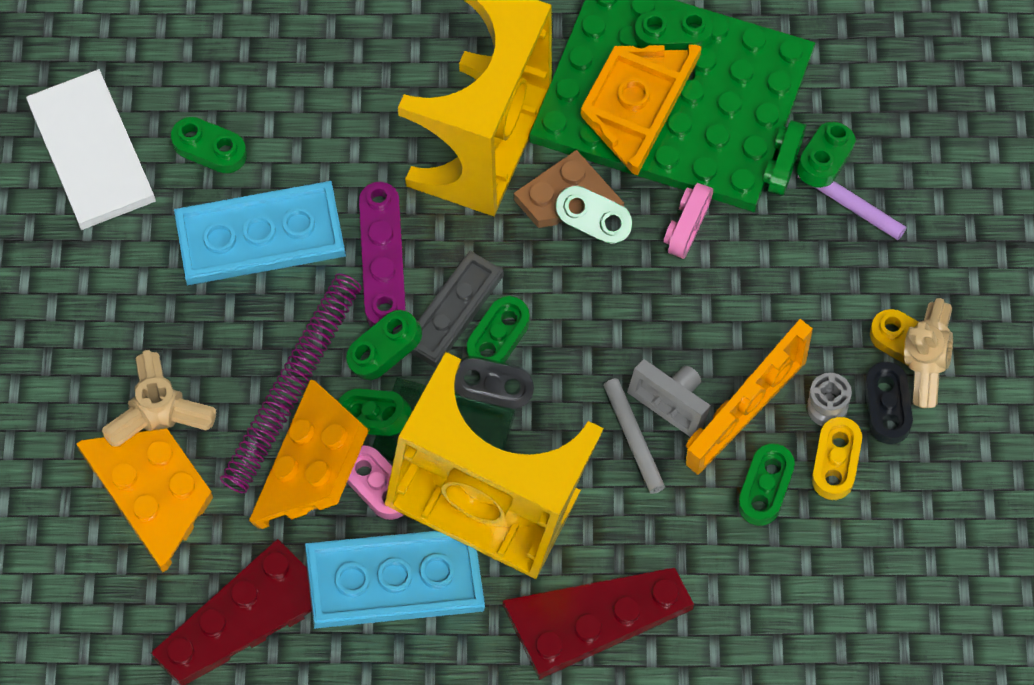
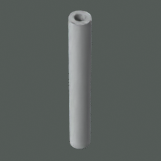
M619 379L608 380L603 386L650 494L658 493L665 488V485Z

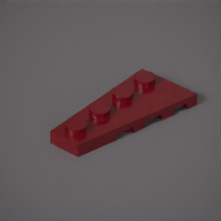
M277 539L151 652L153 659L179 685H186L230 661L231 656L249 646L253 648L266 641L267 636L287 625L291 627L305 619V615L312 612L307 567Z
M669 568L503 600V607L540 680L693 610L694 603L677 570Z

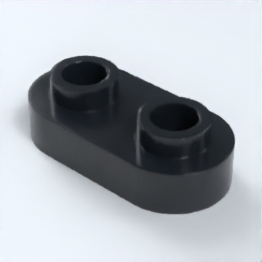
M468 356L461 359L460 367L455 376L454 389L460 396L466 399L515 409L529 402L533 395L534 384L529 373L522 367L476 356ZM467 371H478L480 374L479 380L472 384L466 382L464 375ZM509 379L518 380L520 382L519 389L516 392H507L504 388L506 381Z
M892 362L877 363L870 368L865 380L869 427L873 436L880 442L897 444L907 438L913 423L908 379L905 371L899 365ZM887 383L892 387V390L882 391L878 385ZM885 421H892L897 425V428L887 429L883 423Z

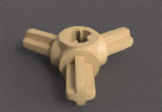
M937 298L935 302L928 304L924 321L918 322L915 327H909L906 336L904 361L905 364H909L911 370L915 371L913 404L919 408L936 407L938 403L939 373L948 369L951 362L953 333L950 332L948 324L952 313V306L945 303L942 298Z
M144 350L143 354L138 355L135 360L139 383L134 389L135 397L128 401L129 409L104 426L102 433L111 446L117 447L143 428L147 431L168 429L177 422L209 430L214 425L216 409L182 399V392L173 390L171 382L164 378L159 354L150 350Z

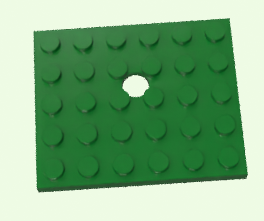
M585 0L530 132V143L568 155L577 150L585 160L633 174L581 117V107L614 46L641 48L635 40V23L641 14L652 10L699 9L706 12L713 21L712 40L705 48L701 49V55L693 69L695 73L694 79L686 82L639 174L636 176L684 191L687 187L694 189L695 185L700 183L713 188V200L755 212L765 186L763 177L769 159L774 160L778 150L774 146L780 126H787L812 58L815 42L676 0ZM688 24L691 28L699 27L697 24ZM658 25L649 26L653 30L661 28Z

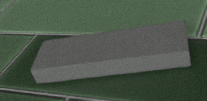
M469 251L418 320L422 327V338L418 346L410 353L437 368L445 352L448 353L504 277V270L474 252Z

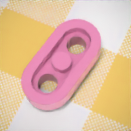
M697 183L694 189L686 188L679 205V210L683 211L678 222L671 221L664 237V243L669 245V254L682 259L687 256L709 208L713 188Z
M362 445L348 478V485L379 517L388 520L402 517L404 514L385 506L384 503L392 465L375 448ZM366 466L371 469V472L368 475L361 476L357 474V470Z

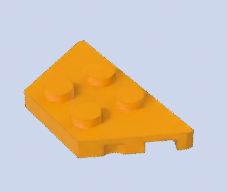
M649 45L645 48L614 46L581 107V117L631 173L639 174L701 55V46L689 45L688 50H665V45Z
M315 380L309 381L249 519L259 529L269 527V520L284 515L292 520L306 515L311 510H322L337 505L369 430Z
M166 428L138 432L117 447L111 446L105 437L81 440L76 443L79 451L162 573L168 570L172 564L171 558L182 540H187L194 529L195 520L204 513L213 499L211 490L169 430Z

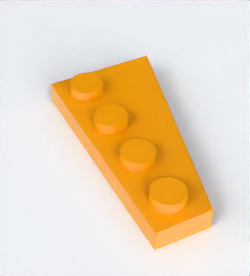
M799 319L758 368L746 379L730 400H726L718 408L705 429L699 428L690 437L686 444V448H688L686 456L687 467L699 475L806 364L813 331L812 327L802 319Z

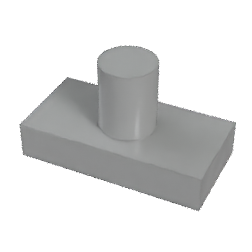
M645 359L634 368L627 393L689 437L699 428H703L711 406L692 393L700 385L701 378L698 372L690 366H683L672 378Z

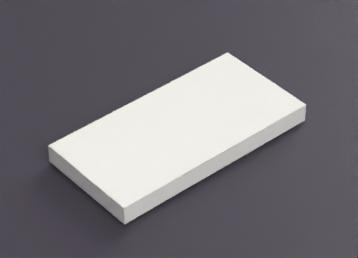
M100 69L26 97L81 230L156 202L153 191Z

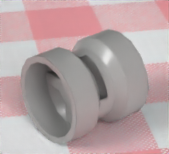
M824 373L816 377L812 382L807 402V412L812 421L823 426L832 418H846L852 395L851 386L847 379L836 373Z

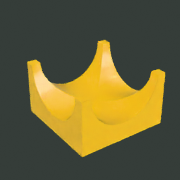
M463 0L477 11L486 24L494 45L493 56H486L464 51L459 62V71L473 77L476 81L456 93L433 98L403 95L398 106V116L428 129L446 142L458 156L451 162L438 167L418 168L411 166L405 178L406 187L495 217L527 145L530 132L552 81V5L539 0Z
M445 352L398 437L385 506L537 579L581 490L576 488L604 428L587 421L580 433L570 442L558 449L541 454H516L496 448L477 436L463 419L458 409L454 392L455 376L460 367L461 359Z

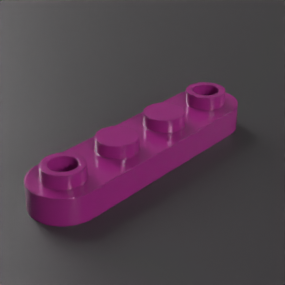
M374 182L367 185L359 196L364 305L366 320L371 327L392 311H406L399 195L392 185L385 182ZM378 196L386 198L381 203H376L373 201V199ZM385 303L390 304L392 306L391 309L387 311H381L378 309V307L381 304ZM402 324L396 326V327L393 329V331H395V330H397L399 327H401Z

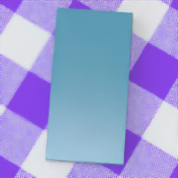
M332 181L174 209L187 286L346 257Z
M429 531L305 543L314 629L484 612L485 602L477 550L441 532Z

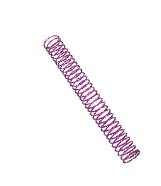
M340 273L336 274L335 279L331 281L332 285L328 287V292L324 294L325 298H322L321 304L317 306L318 311L313 313L314 317L310 319V324L306 325L307 330L302 332L303 336L299 338V343L291 351L292 356H289L288 362L284 364L285 369L280 371L281 375L277 377V382H274L273 388L269 390L270 395L265 397L266 402H263L262 408L258 410L259 415H255V421L250 423L251 428L247 429L248 435L243 436L244 441L239 443L240 448L235 450L236 455H233L232 461L228 462L229 468L224 469L225 475L220 476L221 482L230 489L239 493H247L249 485L241 479L253 482V479L246 473L253 476L257 475L256 471L251 467L255 469L261 468L256 461L264 462V458L261 455H268L264 448L271 449L272 446L269 442H276L272 435H280L279 431L275 428L283 429V425L280 422H287L283 415H291L288 410L294 409V405L291 402L297 403L298 399L295 396H302L298 389H306L303 383H309L307 377L313 376L310 370L317 369L314 365L320 363L317 357H324L322 351L328 350L325 344H331L329 338H334L333 332L339 331L336 325H342L340 319L346 318L344 313L349 312L347 306L353 305L351 300H355V294H359L362 290L361 285L352 277ZM342 275L350 278L358 284L360 289L349 281L337 279V276ZM336 280L340 286L333 285V282ZM340 281L354 286L357 290L345 286ZM333 287L337 292L330 291V288ZM335 287H339L348 291L355 298H350L343 295ZM329 293L334 299L326 298V294ZM331 293L344 297L351 305L339 301ZM326 299L330 305L323 304L322 301ZM328 300H332L343 305L347 309V311L335 307ZM322 306L326 311L319 310V307ZM324 306H328L339 311L344 317H339L331 313ZM319 312L323 318L316 317L315 314ZM322 313H326L333 316L340 322V324H337L327 319L325 316H323ZM315 319L319 324L312 323L311 320ZM318 319L332 324L337 330L326 327ZM312 325L316 331L308 330V326ZM314 325L326 329L333 336L320 332ZM308 331L312 337L305 336L304 333ZM311 332L323 336L329 343L319 340ZM304 338L309 344L301 343V339ZM307 338L319 342L326 349L315 346ZM300 344L305 350L297 349V345ZM303 345H307L316 349L322 354V356L314 354L313 352L305 348ZM297 351L302 357L294 356L293 352ZM299 351L305 352L313 356L318 360V362L306 358ZM293 357L299 364L290 362V358ZM296 358H300L302 360L307 361L315 368L313 369L307 367L306 365L298 361ZM290 364L295 370L287 369L286 365ZM292 364L304 368V369L307 370L311 375H308V374H305V373L299 371V370H298L297 368H295ZM283 370H286L290 376L283 375ZM289 371H292V372H295V373L301 375L302 377H304V378L307 380V382L298 379L297 377H295L294 375H292ZM283 377L287 383L279 382L278 378ZM285 377L290 378V379H292V380L298 382V383L301 384L304 388H300V387H298V386L292 384V383L289 382ZM279 383L284 390L275 388V384ZM282 384L292 387L293 389L298 391L300 395L289 391ZM275 390L280 396L272 395L271 391ZM279 391L289 394L296 401L286 398ZM271 396L277 403L270 402L267 398ZM274 397L286 401V402L289 403L293 408L288 407V406H285L284 404H282V403H280L278 400H276ZM268 403L274 410L264 408V404ZM271 404H274V405H277V406L283 408V409L286 410L289 414H285V413H283V412L277 410V409H276L275 407H273ZM260 410H264L271 417L261 415ZM268 411L278 414L279 416L284 418L285 421L274 417ZM260 416L266 423L257 421L256 417ZM264 417L269 418V419L275 421V422L278 423L281 427H278V426H275V425L271 424V423L268 422ZM257 423L263 430L253 428L252 424ZM260 424H263V425H266V426L272 428V429L275 430L278 434H275V433H272V432L268 431L267 429H265L264 427H262ZM252 429L260 437L250 435L248 431ZM257 431H260V432H263V433L267 434V435L270 436L273 440H270V439L265 438L264 436H262L261 434H259ZM249 436L255 443L246 441L245 437ZM252 437H255V438H257V439H260V440L264 441V442L267 443L270 447H267V446L262 445L261 443L257 442V441H256L254 438H252ZM245 443L252 450L242 448L241 444ZM249 444H252V445H254V446H256V447L262 449L264 452H266V454L257 451L256 449H254L253 447H251ZM241 449L249 457L239 455L237 451ZM246 451H249V452H251V453L257 455V456L260 457L262 460H259V459L254 458L253 456H251L250 454H248ZM238 456L247 465L234 461L233 457ZM241 457L246 458V459H248V460L254 462V463H255L256 465H258L259 467H256V466H253V465L249 464L248 462H246V461H245L244 459H242ZM234 463L242 471L231 468L229 464ZM238 464L243 465V466L249 468V469L252 470L255 474L246 471L245 469H243L242 467H240ZM226 470H231L239 478L227 475ZM234 471H237V472H239V473H241V474L247 476V477H248L249 479H251V480H247V479L241 477L240 475H238V474H237L236 472H234ZM222 478H228L234 484L244 488L245 492L232 488Z

